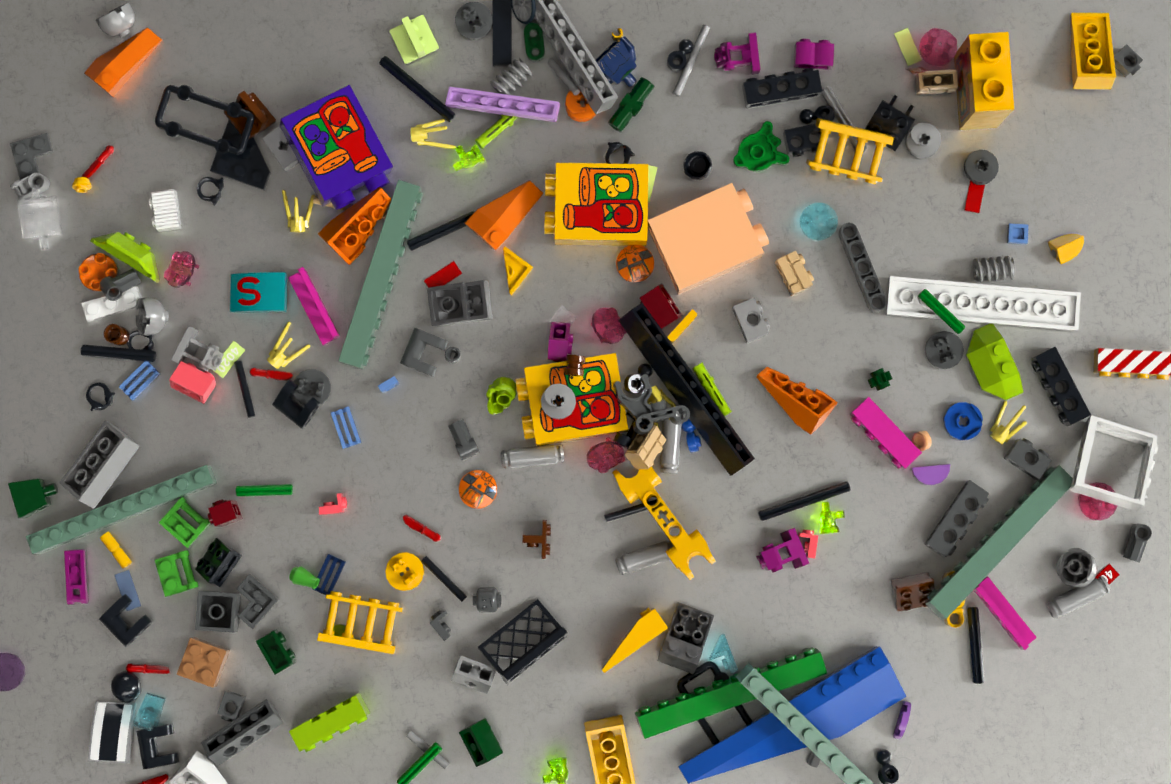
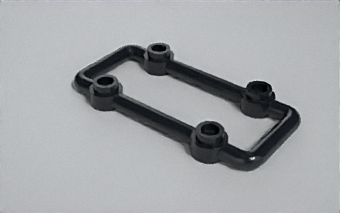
M169 85L163 91L155 117V124L158 128L165 130L168 136L189 138L214 147L220 154L232 153L240 155L246 149L255 118L253 113L245 110L240 103L231 102L228 104L195 93L187 85H181L180 87ZM171 93L177 94L180 100L189 101L192 99L227 111V114L233 118H240L241 116L247 118L239 146H232V143L227 139L215 140L183 129L178 122H163Z
M708 661L697 667L694 674L688 673L680 678L677 682V689L680 694H689L684 685L709 669L714 674V681H725L729 679V676L721 672L714 662ZM742 704L735 707L746 725L752 722ZM706 719L697 720L711 743L714 745L719 742Z

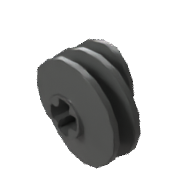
M987 150L974 151L965 160L964 172L967 178L977 185L990 183L998 173L999 164L997 158ZM978 165H984L985 168L983 170L978 169Z

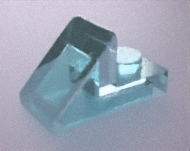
M721 634L709 660L724 655L725 659H722L725 671L729 670L730 673L738 671L725 634Z
M147 693L134 719L133 726L152 731L154 726L157 727L166 698Z

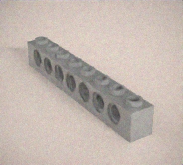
M535 0L536 21L595 115L611 109L618 96L557 0Z

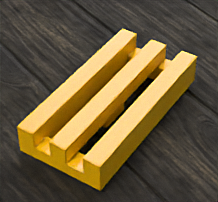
M693 309L668 335L667 338L672 344L697 317L698 313Z

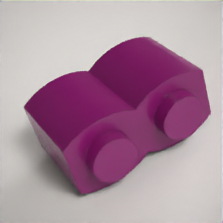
M800 39L796 42L794 51L795 68L831 70L833 68L834 44L830 43V41L819 40L818 43H814L810 39Z

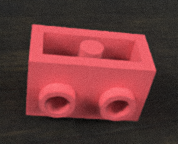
M182 361L169 379L171 388L205 404L216 386L215 378L211 373L207 371L202 372L191 363L186 364Z

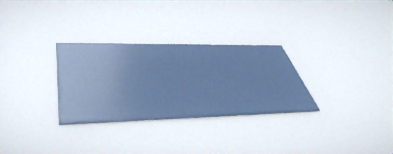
M129 570L114 575L121 596L126 594L133 601L126 608V611L140 607L141 604Z

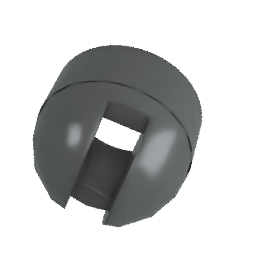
M449 347L445 351L446 361L452 364L458 362L460 359L459 349ZM452 352L455 353L454 358L450 359Z

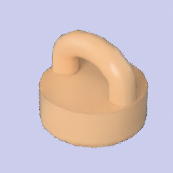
M927 431L917 432L912 438V443L920 451L927 450L931 446V437Z

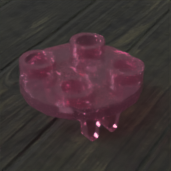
M932 28L920 40V55L929 65L945 66L956 55L957 39L947 30Z
M177 251L173 254L172 261L164 272V279L168 281V284L174 288L191 285L189 280L193 275L194 269L199 268V265L195 264L194 255L188 251L181 253Z
M612 307L609 309L600 308L592 316L590 324L596 335L600 338L601 343H618L626 334L625 329L618 321L620 317L616 309Z
M608 437L606 442H601L590 448L586 460L591 468L598 470L600 473H606L609 469L625 461L624 449L620 444L611 441L610 437Z
M1095 482L1089 484L1115 493L1111 486L1105 483ZM1082 494L1078 496L1081 511L1091 520L1101 521L1107 519L1114 514L1117 505L1096 500L1092 497Z

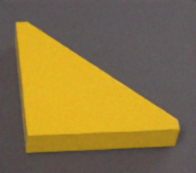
M504 246L503 252L509 293L513 295L533 267Z

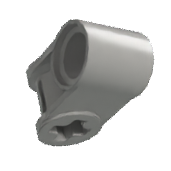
M32 173L12 183L10 187L15 191L18 203L22 204L47 191L50 187V181L40 173ZM42 178V184L36 187V181Z

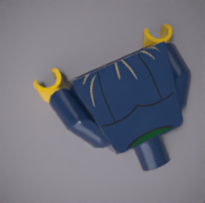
M618 28L617 30L620 35L615 36L612 32L614 42L595 61L610 84H619L623 80L630 87L637 80L631 74L637 67L635 63V47L625 36L623 37L622 29Z

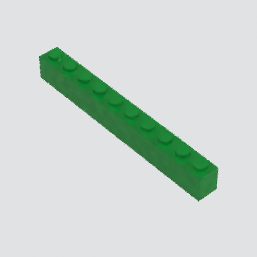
M813 647L803 650V653L798 655H787L784 657V660L779 662L777 660L770 661L765 667H754L778 691L827 674L821 652ZM737 674L730 676V679L714 681L711 686L706 688L704 686L697 687L692 693H681L676 695L675 699L669 701L664 699L657 702L655 706L641 707L638 712H635L641 734L646 739L757 698L735 677Z

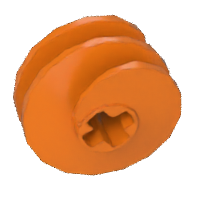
M571 91L568 92L565 101L568 116L578 122H587L593 119L595 113L582 92L580 91L578 95H574ZM580 101H584L585 107H581Z

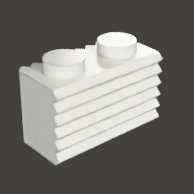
M170 189L151 192L152 197L149 198V205L154 210V216L151 217L153 228H156L159 232L182 229L177 191Z

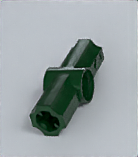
M641 77L632 91L628 92L622 99L619 108L608 121V124L621 133L632 117H635L644 105L643 102L655 86L647 79Z

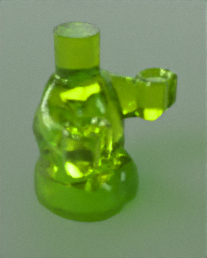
M477 144L472 146L468 152H465L462 146L455 148L457 154L460 155V161L453 164L456 172L462 168H472L478 163L485 162Z
M822 502V511L819 517L821 524L820 534L839 533L840 530L836 525V519L845 518L844 511L832 512L829 502Z
M562 757L548 760L547 764L551 768L552 773L543 775V783L556 781L558 784H566L568 780L567 758Z

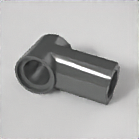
M132 268L114 278H103L99 286L108 300L115 301L122 296L123 292L140 284L141 281L136 271Z
M463 419L448 426L462 461L480 453Z
M1135 524L1131 527L1130 538L1123 555L1124 558L1140 563L1147 541L1152 535L1149 526ZM1142 527L1145 533L1143 537L1139 538L1137 530Z

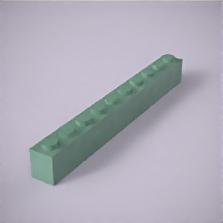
M401 180L397 182L338 360L340 363L363 369V366L368 364L370 355H367L369 347L373 348L376 337L373 335L375 329L379 330L382 319L379 317L381 311L384 312L387 307L388 301L385 299L387 293L390 294L394 283L391 281L393 275L396 276L400 265L397 263L399 257H403L406 248L403 244L405 239L410 237L411 228L409 226L411 221L414 222L416 219L417 210L415 208L417 203H421L423 197L420 186Z
M205 465L27 535L26 539L32 554H40L215 485L217 482L211 466Z
M1060 465L1054 468L1052 466L1049 467L1043 474L1045 477L1041 481L1037 480L1030 487L1032 491L1028 495L1025 493L1018 500L1020 504L1006 512V518L1003 522L998 521L992 527L994 531L990 535L986 534L979 541L981 545L967 553L966 556L968 558L964 563L959 562L953 568L955 572L951 576L947 575L940 582L942 586L938 590L934 589L927 596L929 600L925 604L941 620L948 618L1071 487L1073 478Z
M750 663L735 676L747 690L845 784H874Z

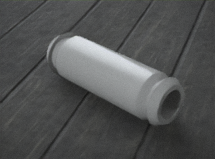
M676 411V416L680 417L682 414ZM669 419L663 420L662 434L666 438V442L662 446L663 449L660 454L661 473L677 474L679 471L677 467L679 466L682 424L675 425Z
M561 444L560 446L545 445L516 448L501 452L502 467L505 469L506 467H529L565 461L564 449Z
M663 541L624 554L619 559L617 557L615 561L621 575H624L623 573L625 572L632 573L670 560L665 551L670 549L673 544L670 541Z
M1099 576V579H1094L1089 585L1074 588L1054 598L1052 602L1048 601L1046 605L1051 616L1058 618V616H1064L1104 596L1105 593H1109L1110 587L1103 576Z

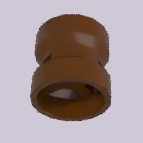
M110 324L104 330V338L110 343L121 346L129 340V332L124 327Z
M567 355L566 361L568 365L565 368L564 374L583 377L584 370L582 365L585 363L586 357Z

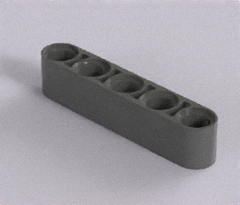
M850 222L845 223L838 233L867 307L872 312H880L886 306V297L856 225ZM845 228L852 230L853 235L851 237L844 235L843 230ZM851 246L859 247L860 253L857 255L853 254L850 250ZM859 263H864L867 266L866 272L859 271ZM866 281L874 283L873 290H868L865 287ZM878 298L881 301V307H874L872 300Z

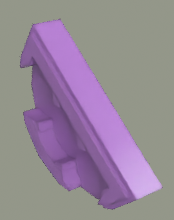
M950 464L914 467L911 469L918 481L925 485H935L946 479L950 472Z
M904 701L902 703L893 733V738L900 740L906 730L911 711L910 702Z

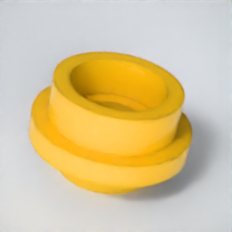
M78 177L74 179L72 188L78 193H86L92 188V184L88 178Z

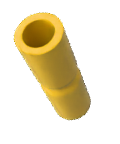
M109 531L100 537L122 569L132 563Z

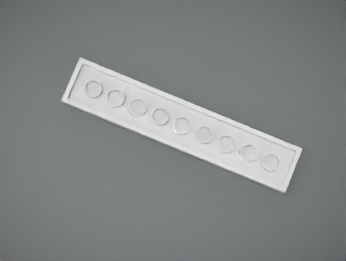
M889 276L886 315L942 320L918 297L922 290L927 289L959 321L1078 331L1080 292Z

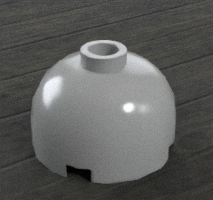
M128 2L97 18L96 22L107 35L115 36L119 34L120 37H123L130 33L129 29L135 22V13Z
M139 298L137 300L136 309H139V315L135 316L139 334H142L141 336H149L159 333L165 326V321L169 319L168 311L155 298Z
M1069 549V552L1059 557L1056 572L1060 576L1061 581L1066 585L1075 588L1085 587L1095 579L1097 574L1096 561L1083 549Z

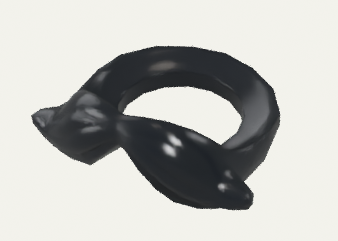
M608 142L609 148L605 155L606 163L611 164L609 160L610 154L620 147L624 148L623 164H628L631 156H635L627 145H623L620 142Z
M213 177L201 179L197 185L198 196L205 201L212 202L215 206L220 200L221 191L224 188L223 177L220 179ZM205 182H212L218 187L219 192L216 195L207 197L202 194L201 186Z
M138 330L133 331L129 335V340L127 341L129 349H134L131 344L133 337L142 335L139 334ZM152 335L144 336L149 338V343L141 350L153 351Z
M94 383L88 388L86 399L91 405V411L104 410L113 403L115 393L111 392L105 383ZM100 386L104 389L105 405L91 399L90 393L93 388Z

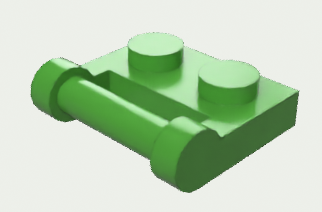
M181 497L161 519L159 524L185 547L189 548L211 523L209 519H204L187 504V500L184 497ZM179 509H183L200 526L197 529L194 528L177 513Z
M188 550L155 560L165 597L199 587L198 582H195L191 569ZM177 559H181L188 583L186 585H183L176 562Z

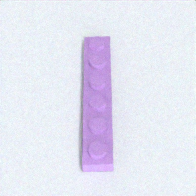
M449 87L445 105L451 108L550 122L557 121L560 103L557 101Z

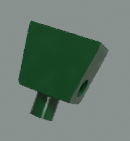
M43 479L8 483L19 519H25L50 506L49 496L58 494L57 485L52 483L45 486Z

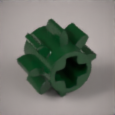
M881 368L870 373L871 378L868 379L871 388L876 387L877 391L891 386L889 381L893 378L890 371L885 372Z

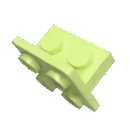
M424 15L412 20L407 16L401 19L403 24L390 30V34L405 64L439 49Z

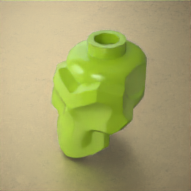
M499 377L493 384L489 385L486 397L490 414L502 413L503 409L508 408L511 401L515 399L517 388L513 379Z

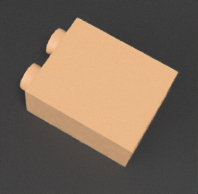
M730 183L648 220V230L678 295L758 260L764 254L762 247L768 245L769 241L762 225L759 223L752 226L746 212L753 210V205L745 189L736 192L733 183Z

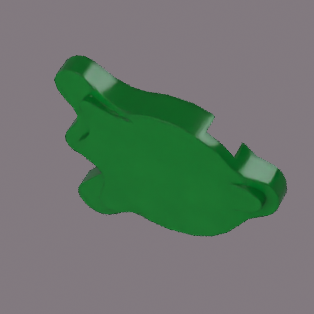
M764 122L758 132L750 134L742 140L738 153L733 159L736 167L759 172L774 164L787 165L789 163V156L777 151V147L781 145V139L773 135V125L771 122Z

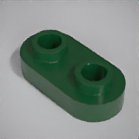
M530 23L524 28L526 55L529 60L538 62L545 55L543 31L540 25ZM532 31L537 33L535 37L530 36ZM538 50L539 54L533 55L532 51Z

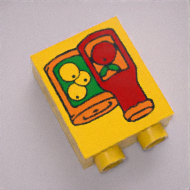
M1008 32L969 34L954 55V66L957 71L958 82L956 93L959 130L997 128L1014 110Z
M556 163V174L545 173V196L555 197V211H545L544 234H555V245L647 246L648 164Z
M616 353L587 357L582 365L584 370L583 377L565 375V368L568 363L563 361L524 368L525 377L515 379L518 400H529L531 415L521 417L525 439L535 438L537 446L611 435L617 432H628L626 411L618 402L613 387L616 381H620ZM552 384H564L571 388L575 394V409L566 418L553 419L547 416L542 409V394ZM556 397V401H553V404H557V407H560L564 399Z

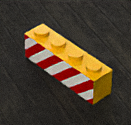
M1097 348L1094 350L1093 373H1099L1101 377H1111V374H1118L1120 378H1130V375H1137L1139 379H1149V376H1157L1156 379L1168 380V377H1171V352Z

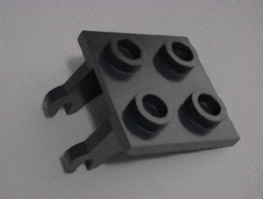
M896 95L893 96L890 103L882 100L865 128L866 130L894 137L892 145L886 144L893 151L897 150L915 121L914 118L909 116L914 107L913 105L909 106L906 113L893 107L898 97Z

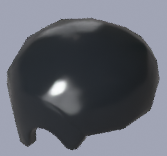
M694 151L688 154L683 162L684 173L693 180L706 178L712 170V162L709 155L702 151Z
M123 671L118 673L111 683L113 695L121 702L130 703L136 700L142 691L139 678L132 672Z

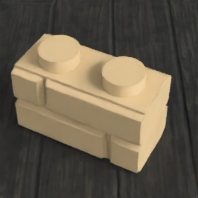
M956 69L917 73L915 76L916 94L955 92L958 88Z
M794 251L774 262L791 296L812 287L814 278L810 271H806L804 267L806 263L801 253L798 254L797 251Z
M653 425L652 429L647 433L636 435L625 456L631 461L630 463L634 468L649 469L654 464L657 454L662 451L666 438L661 434L658 427Z

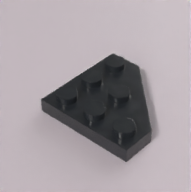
M228 120L222 139H227L232 143V146L238 147L242 135L231 121ZM254 137L248 140L245 151L240 155L232 153L225 155L216 152L210 169L212 173L261 190H265L271 174Z

